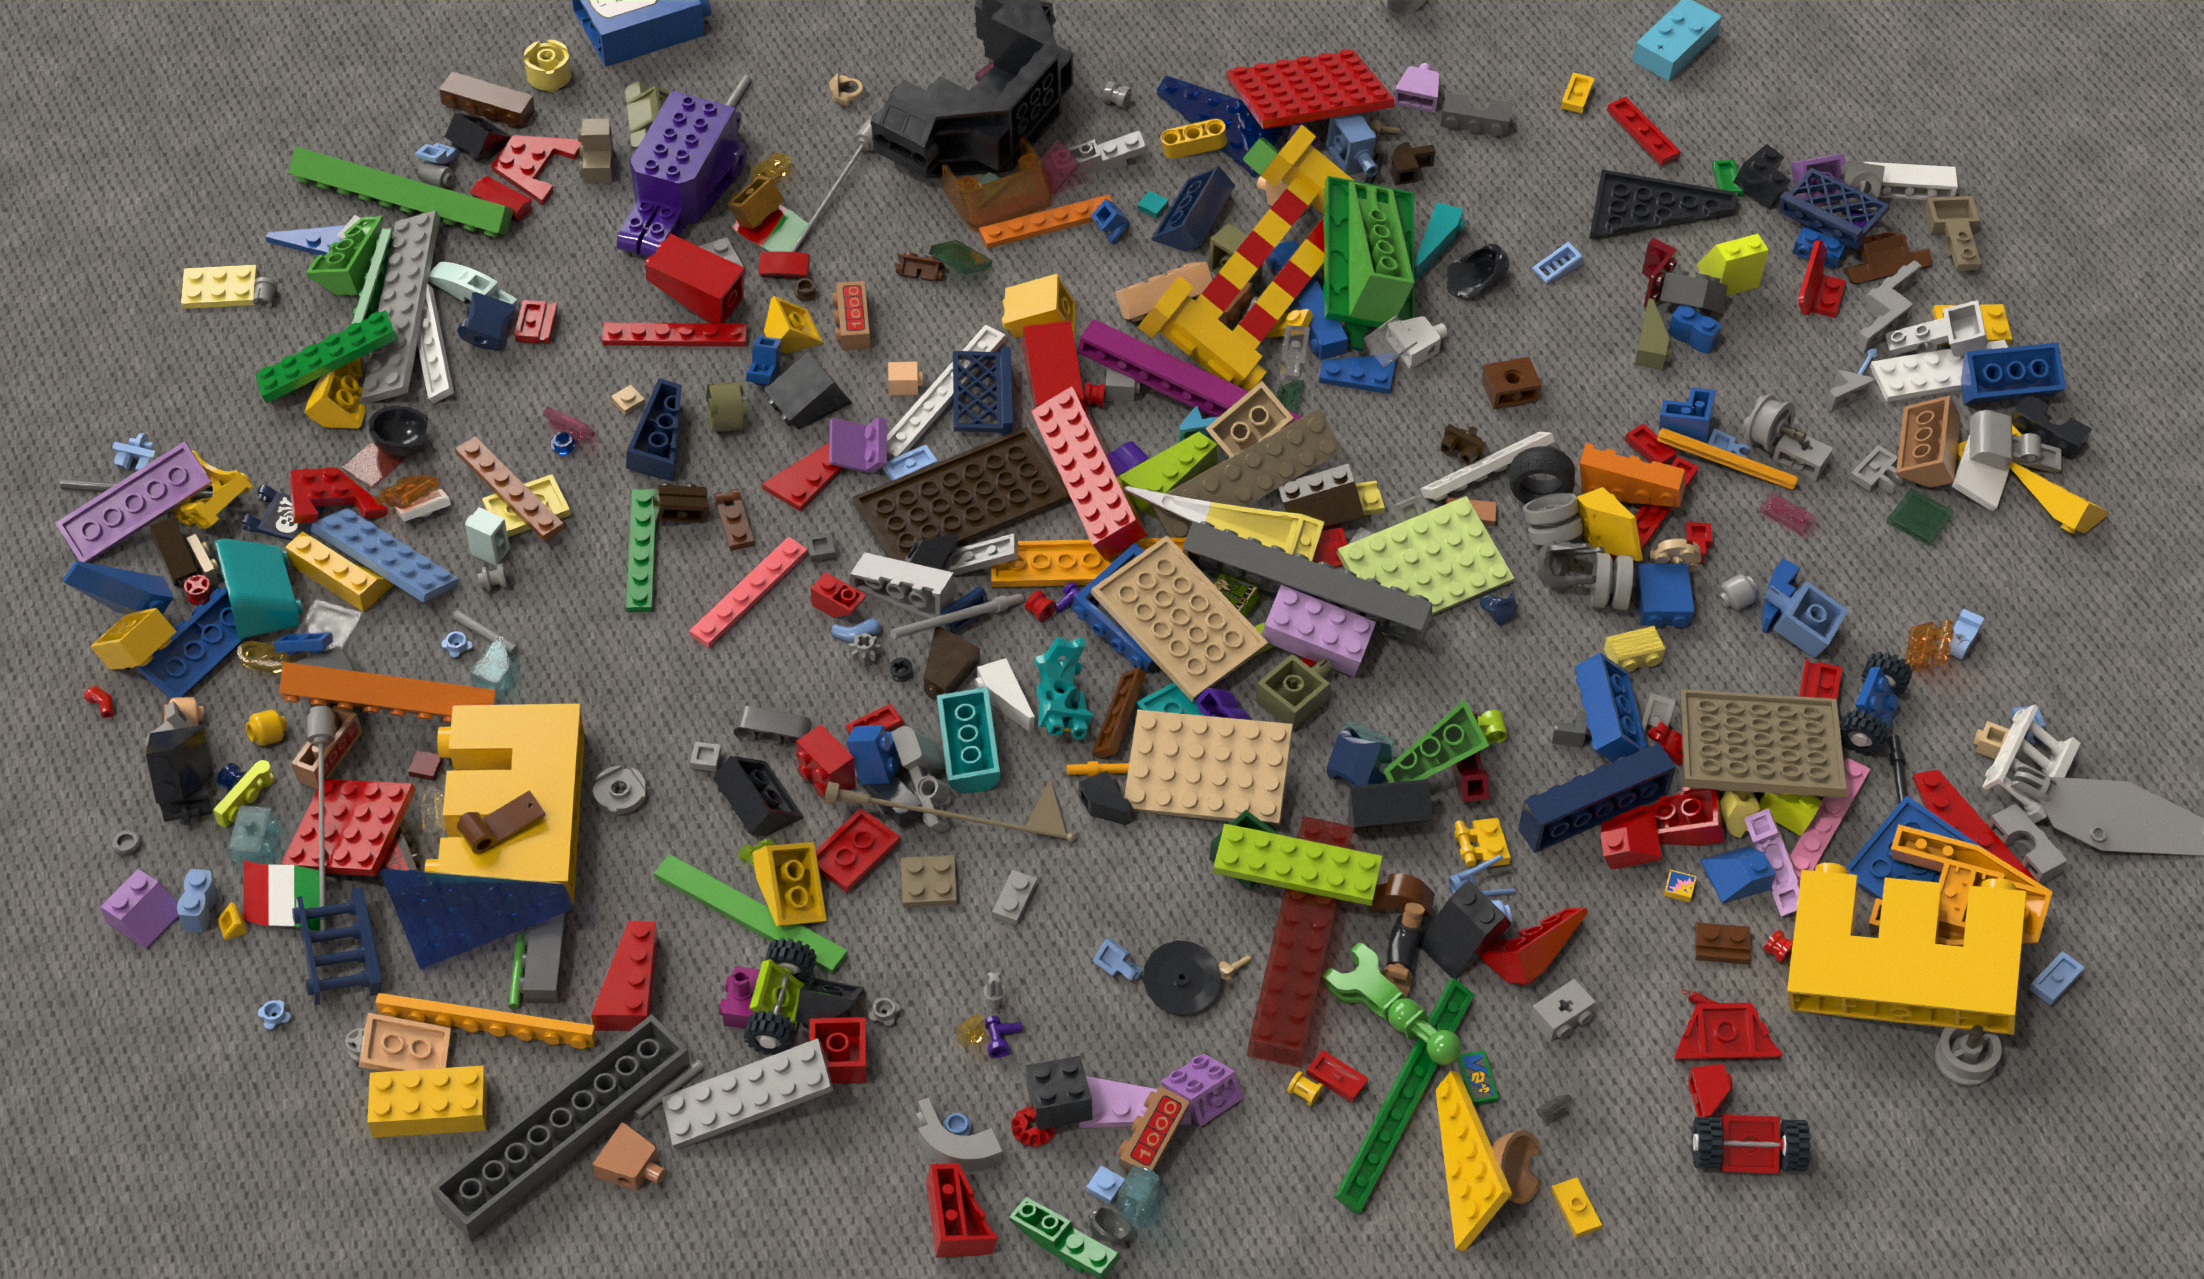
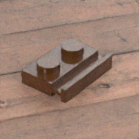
M1696 922L1695 960L1750 964V927Z

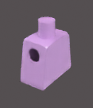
M1427 63L1420 64L1419 68L1408 67L1396 86L1395 104L1436 112L1439 73L1432 71L1431 65Z

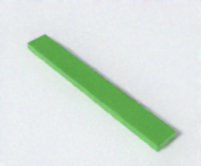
M670 854L654 872V878L771 942L775 939L779 941L780 938L788 941V938H791L793 942L797 943L799 940L802 941V945L808 944L810 949H814L815 954H817L815 966L832 975L848 955L846 949L800 924L776 927L768 907Z

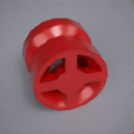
M1086 382L1084 403L1086 406L1095 404L1103 408L1106 384L1093 385L1091 382Z
M194 575L189 577L184 583L189 603L199 606L200 604L205 605L210 601L209 598L213 592L207 577Z
M1041 590L1034 592L1025 604V610L1029 613H1034L1035 618L1040 622H1044L1052 616L1057 607V603L1052 599H1047L1046 594Z
M1777 930L1768 939L1763 951L1767 954H1773L1776 961L1782 964L1792 954L1793 939L1788 940L1781 930Z

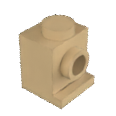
M1987 721L1984 730L1978 729L1973 744L1977 745L1975 752L1996 759L2010 729Z

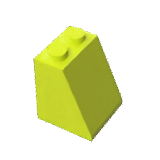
M1759 234L1715 245L1697 264V267L1701 274L1719 278L1721 284L1728 285L1726 296L1760 286L1769 250Z

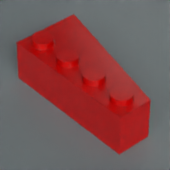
M628 921L591 1013L595 1031H631L651 1015L658 945L656 921Z

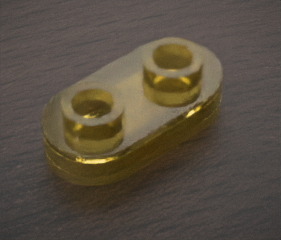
M785 153L772 154L751 169V181L758 175L772 178L775 182L791 170L790 157Z
M247 641L241 644L237 650L239 662L248 668L277 673L282 671L283 662H289L286 652H275V647L271 644Z

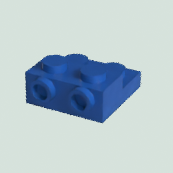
M1805 225L1795 242L1793 254L1803 259H1810L1814 242L1822 240L1827 249L1823 266L1836 269L1848 246L1839 242L1836 238H1831Z

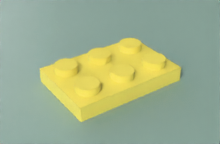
M256 265L185 268L181 299L182 308L254 305V281L257 279Z
M552 474L524 484L559 519L571 515L570 509ZM496 494L482 498L483 505L487 511L505 518L508 537L531 529Z

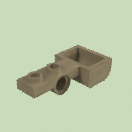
M1973 196L1927 197L1924 215L1930 235L1946 234L1945 248L1949 251L1948 257L1952 256L1956 271L1979 270L1981 261L1972 233H1976L1980 219Z

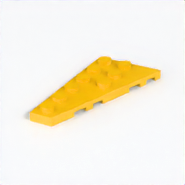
M1450 1071L1435 1091L1455 1249L1464 1251L1511 1196L1512 1192L1500 1165L1494 1157L1492 1146L1460 1074Z

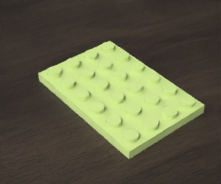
M1467 496L1338 548L1336 552L1344 568L1354 572L1357 577L1364 580L1372 578L1379 581L1382 586L1388 588L1395 586L1403 589L1405 594L1411 596L1417 594L1428 598L1429 602L1432 603L1433 615L1509 584L1514 580L1511 571ZM1381 631L1383 636L1388 635L1387 633Z

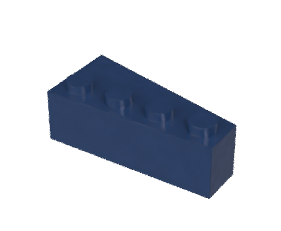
M658 379L627 449L626 469L659 479L673 481L682 385Z

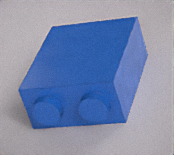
M1637 564L1634 580L1640 626H1655V628L1659 626H1674L1677 628L1691 626L1694 606L1688 564Z

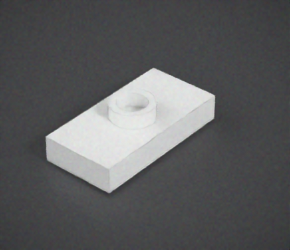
M439 489L397 504L395 508L397 514L405 522L416 517L429 516L433 511L450 506L451 503L445 492Z

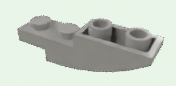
M1139 130L1099 145L1096 144L1094 139L1054 153L1052 157L1058 173L1082 175L1127 166L1126 159L1146 153L1147 149Z

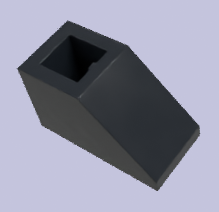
M954 533L916 541L904 562L944 570L946 566L944 562L948 555L951 556L958 547L957 540L960 536Z
M1107 771L1079 782L1078 796L1090 816L1122 825L1130 824V817L1133 812L1132 805L1127 798H1123L1117 780L1112 779Z

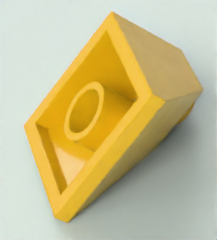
M776 296L771 298L764 333L766 337L782 339L781 352L789 354L823 343L808 309Z

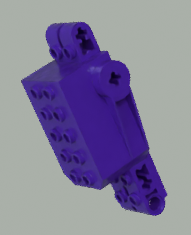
M675 91L670 92L630 160L636 204L618 234L617 249L637 255L641 253L645 257L653 256L660 242L665 241L670 234L679 237L687 224L699 221L733 183L735 178L740 175L746 162L747 146L745 143L739 142L738 139L741 113L736 112L735 107Z

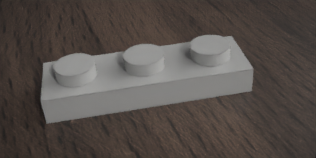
M1013 533L958 548L951 556L948 555L946 558L945 571L953 572L954 576L1016 560L1018 559V538Z

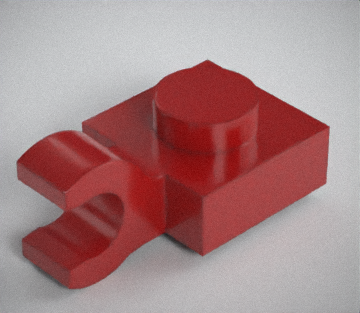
M1686 522L1684 530L1687 544L1693 545V542L1700 546L1701 561L1699 564H1704V556L1707 554L1706 548H1711L1713 542L1711 523Z
M1659 722L1656 728L1652 726L1647 734L1648 737L1661 745L1674 764L1682 765V735L1674 729L1669 731L1668 726L1662 722Z

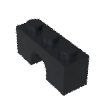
M2028 394L2013 412V426L2020 433L2039 435L2042 444L2061 449V456L2073 460L2086 445L2092 429L2072 417L2061 425L2049 422L2045 416L2050 405Z

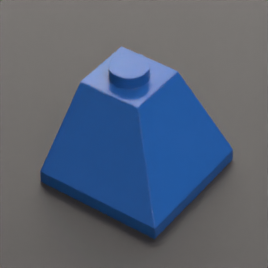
M1750 846L1700 859L1722 904L1771 890L1776 875L1765 852Z

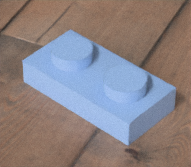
M925 444L887 461V464L883 466V470L890 480L893 481L938 463V460Z
M2062 951L2031 983L2029 990L2051 1006L2082 974L2085 967Z

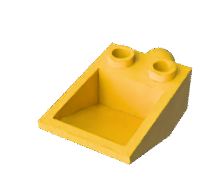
M1601 487L1576 497L1579 506V516L1581 517L1584 529L1582 532L1583 538L1587 543L1591 544L1593 548L1604 547L1605 552L1616 556L1619 554L1630 555L1635 561L1643 560L1636 518L1617 501L1613 494H1610L1605 488Z

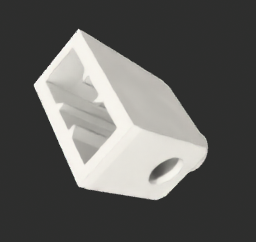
M1423 316L1391 323L1388 325L1387 332L1388 342L1409 369L1438 354L1441 338L1447 336V329L1443 323L1432 326L1426 317Z

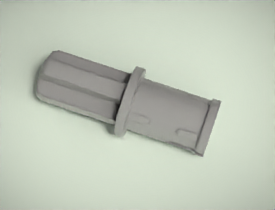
M999 972L987 974V984L983 990L984 997L986 998L985 1005L988 1010L994 1012L1000 1010L999 1006L1003 1007V997L1005 996V988L1002 985Z

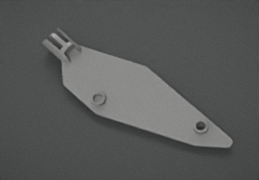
M2020 763L2017 768L2018 772L2014 775L2015 781H2012L2010 787L2039 800L2053 828L2100 851L2204 856V818L2129 781L2050 777L2023 763Z

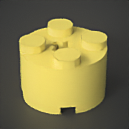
M547 40V43L540 44V41L531 44L525 50V69L527 81L531 86L553 93L570 81L572 76L568 49L563 43L556 40Z

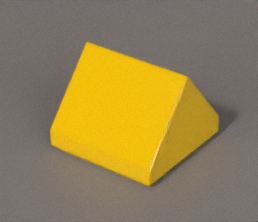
M231 902L217 919L225 941L248 933L241 911L235 903Z

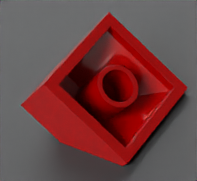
M1654 811L1602 822L1600 835L1603 855L1610 869H1619L1662 860Z

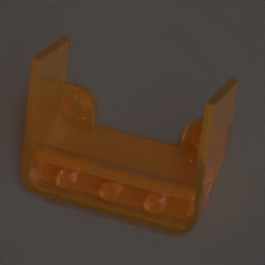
M1026 137L1021 138V158L1019 159V169L1021 171L981 185L972 176L956 179L947 164L942 166L943 191L967 227L973 232L979 233V227L1040 212L1049 208L1052 204V195L1042 161Z

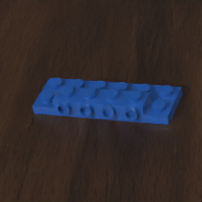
M226 586L223 589L217 588L211 594L210 601L206 605L200 604L191 614L192 617L187 622L183 620L175 627L176 633L170 637L172 639L170 644L161 650L157 649L151 654L153 659L143 667L138 666L137 671L170 700L175 697L186 696L248 638H238Z

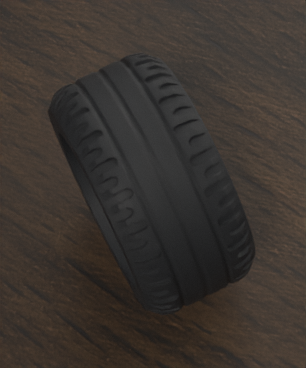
M1538 446L1518 453L1512 460L1509 486L1513 495L1521 502L1527 504L1543 496L1558 493L1572 494L1575 467L1571 458L1564 452L1552 447ZM1533 474H1549L1556 478L1536 480L1528 476Z

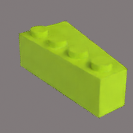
M1197 432L1121 474L1120 478L1125 487L1130 486L1165 494L1207 471L1217 460L1218 444L1202 433ZM1128 493L1134 506L1152 518H1157L1149 502Z

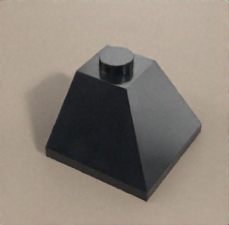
M811 977L799 991L795 1022L803 1023V1027L810 1028V1019L837 1017L854 1005L862 995L864 987Z

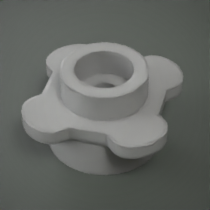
M878 998L874 1002L873 1011L869 1012V1019L872 1022H881L887 1027L892 1026L895 1015L900 1012V1006L888 998Z

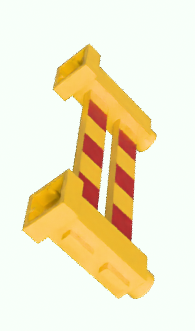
M1303 125L1299 127L1261 175L1273 187H1276L1281 180L1288 187L1195 301L1188 296L1194 287L1179 275L1138 326L1151 339L1160 332L1210 374L1240 386L1248 392L1259 383L1267 372L1258 364L1262 355L1255 349L1324 262V217L1233 331L1220 322L1218 318L1309 204L1325 216L1324 189L1327 176L1353 180L1310 145L1316 136Z

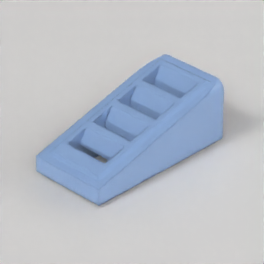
M1567 242L1532 267V271L1546 284H1549L1584 265L1583 256ZM1560 260L1564 265L1560 266L1557 261ZM1551 264L1557 269L1556 271L1550 267ZM1545 268L1550 275L1546 276L1541 270Z

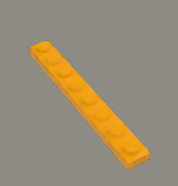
M378 993L375 1001L379 1015L432 1023L449 1028L451 1026L458 1027L471 1033L485 1031L497 1037L511 1035L524 1041L538 1039L550 1045H557L559 1043L570 1044L577 1049L594 1048L597 1040L594 1025Z

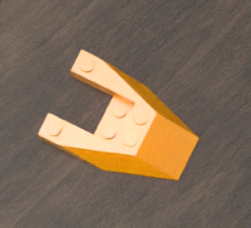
M1898 824L1891 847L1892 859L1942 872L1939 883H1941V912L1937 944L1963 946L1969 886L1981 887L1982 882L1987 879L2008 880L2015 884V890L2026 891L2022 944H2038L2053 894L2051 890L1979 845ZM1876 898L1869 920V932L1879 935L1881 899Z

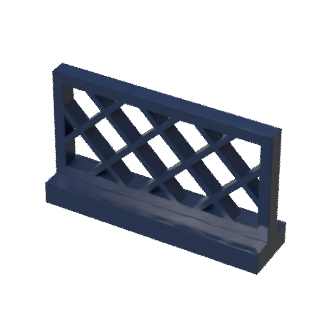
M1813 168L1805 174L1789 193L1785 191L1780 196V213L1831 238H1836L1839 242L1856 250L1863 245V238L1890 210L1889 204ZM1815 178L1820 180L1822 184L1809 186L1808 182ZM1836 188L1841 193L1828 195L1827 189ZM1824 191L1825 196L1813 198L1811 196V192ZM1807 193L1808 198L1800 199L1796 195ZM1855 197L1860 200V203H1847L1848 198ZM1843 199L1844 205L1831 207L1830 201ZM1826 202L1828 208L1821 209L1814 204ZM1876 207L1880 210L1876 213L1867 214L1866 208ZM1851 210H1863V215L1851 216L1850 214ZM1846 211L1847 217L1839 218L1833 215V213ZM1866 221V225L1863 229L1854 225L1853 223Z
M1001 347V352L953 351L954 432L1002 433V436L1012 433L1011 347ZM958 359H967L972 364L964 368L958 363ZM985 360H995L996 364L988 369L982 362ZM975 367L984 372L978 378L970 373ZM964 376L972 381L967 387L958 382ZM990 377L996 384L989 388L982 381ZM976 386L984 391L979 397L970 392ZM964 395L972 400L967 406L958 401ZM988 396L997 401L991 407L983 402ZM976 405L985 411L980 416L971 411ZM966 414L973 421L966 424L959 423V419ZM991 415L997 420V424H987L983 419Z

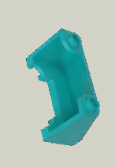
M227 538L214 540L238 638L241 639L299 626L298 615L303 614L300 599H294L285 565L289 564L286 550L281 551L280 546Z

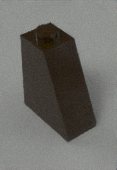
M174 517L150 525L151 537L173 586L179 584L180 587H183L189 577L197 575V570Z
M940 626L936 627L923 677L926 695L933 700H937V695L954 693L980 663V648Z

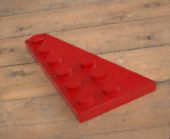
M1939 770L1913 775V782L1926 809L1999 859L2038 882Z

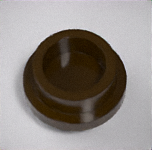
M801 279L794 287V295L800 300H811L817 295V286L810 279Z

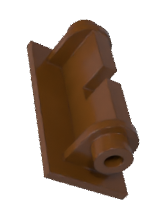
M912 252L897 254L901 264L896 265V273H900V276L916 278L918 270H922L921 279L936 282L938 279H943V271L940 269L945 270L946 267L944 261L939 257H918L917 254Z

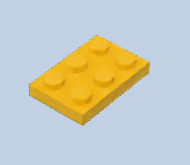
M1934 305L1932 310L1934 320L1944 318V308L1956 305ZM1980 305L1987 342L2005 340L2007 345H2011L2013 339L2004 305ZM1949 342L1941 343V346L1950 344Z

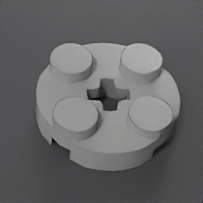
M613 766L605 769L597 776L596 783L593 786L595 803L601 810L611 816L624 815L635 811L646 800L644 777L634 768L629 770L622 769V766ZM616 787H619L620 789L626 788V790L623 793H615Z

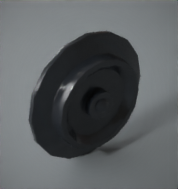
M1177 940L1165 943L1150 954L1144 965L1143 984L1147 995L1157 1007L1170 1014L1190 1015L1201 1012L1213 1003L1220 990L1221 973L1216 959L1207 949L1194 942Z

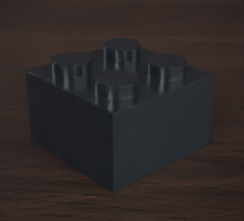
M1081 1056L1025 1065L1027 1090L1037 1130L1093 1120L1092 1098Z

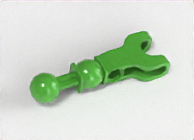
M1359 942L1351 949L1354 963L1358 966L1356 970L1351 973L1342 974L1331 968L1321 976L1324 986L1339 1001L1343 1003H1363L1379 1017L1389 1022L1394 1030L1405 1033L1408 1040L1418 1036L1427 1044V1053L1433 1062L1440 1065H1450L1460 1056L1462 1045L1457 1035L1449 1030L1436 1031L1430 1026L1426 1011L1421 1009L1416 1001L1405 998L1404 993L1381 974L1377 954L1364 944Z

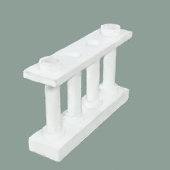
M2035 704L2025 710L2020 709L2012 719L2014 723L1994 764L1987 770L1985 774L1987 778L1982 786L1985 790H1988L2000 784L2025 805V812H2027L2033 823L2047 816L2040 801L2010 787L2012 781L2006 776L2009 767L2018 772L2017 768L2021 763L2015 758L2018 749H2021L2040 765L2044 774L2050 777L2065 778L2081 744L2074 737L2064 742H2058L2034 722L2033 718L2038 710ZM2027 730L2051 749L2052 756L2050 760L2024 739Z

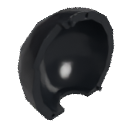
M406 406L381 408L373 413L369 420V434L374 445L383 453L395 458L410 457L423 450L429 418L422 412Z

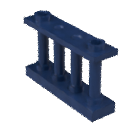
M363 887L353 888L351 899L347 900V903L305 909L302 896L297 897L296 908H292V917L294 924H299L309 974V979L305 980L308 996L313 995L314 1005H320L321 991L363 985V987H368L370 996L381 993L382 979ZM341 914L354 915L355 923H352V926L309 933L308 919ZM353 937L354 940L359 939L360 947H356V950L319 956L313 955L311 943ZM352 961L364 964L365 970L361 971V974L318 980L316 967Z

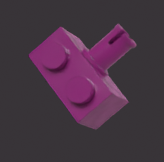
M734 966L732 976H727L725 992L728 993L726 999L721 1000L719 1015L723 1016L724 1026L746 1029L749 1016L754 1013L749 1007L760 972L759 969Z

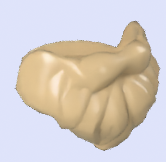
M836 74L829 83L833 101L844 107H848L850 101L860 97L864 91L863 84L859 80L848 78L844 75L838 76ZM849 82L855 83L859 87L853 93L839 92V89L847 86Z

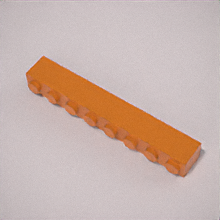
M283 662L278 697H284L283 701L290 703H299L300 699L309 700L310 705L326 706V703L337 704V708L344 710H353V706L364 707L363 711L368 713H379L380 710L390 711V715L406 717V713L417 714L416 718L422 720H432V717H441L443 722L451 723L453 706L494 705L495 690Z

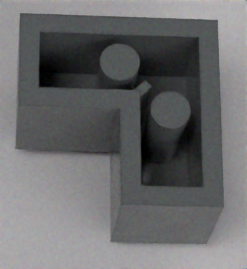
M1675 270V274L1666 272L1660 300L1722 313L1728 285L1721 284L1719 278L1697 273L1696 277H1690L1687 271Z

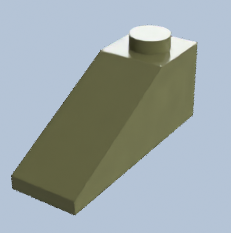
M1649 299L1635 365L1663 370L1664 362L1670 361L1672 348H1668L1669 336L1653 299Z

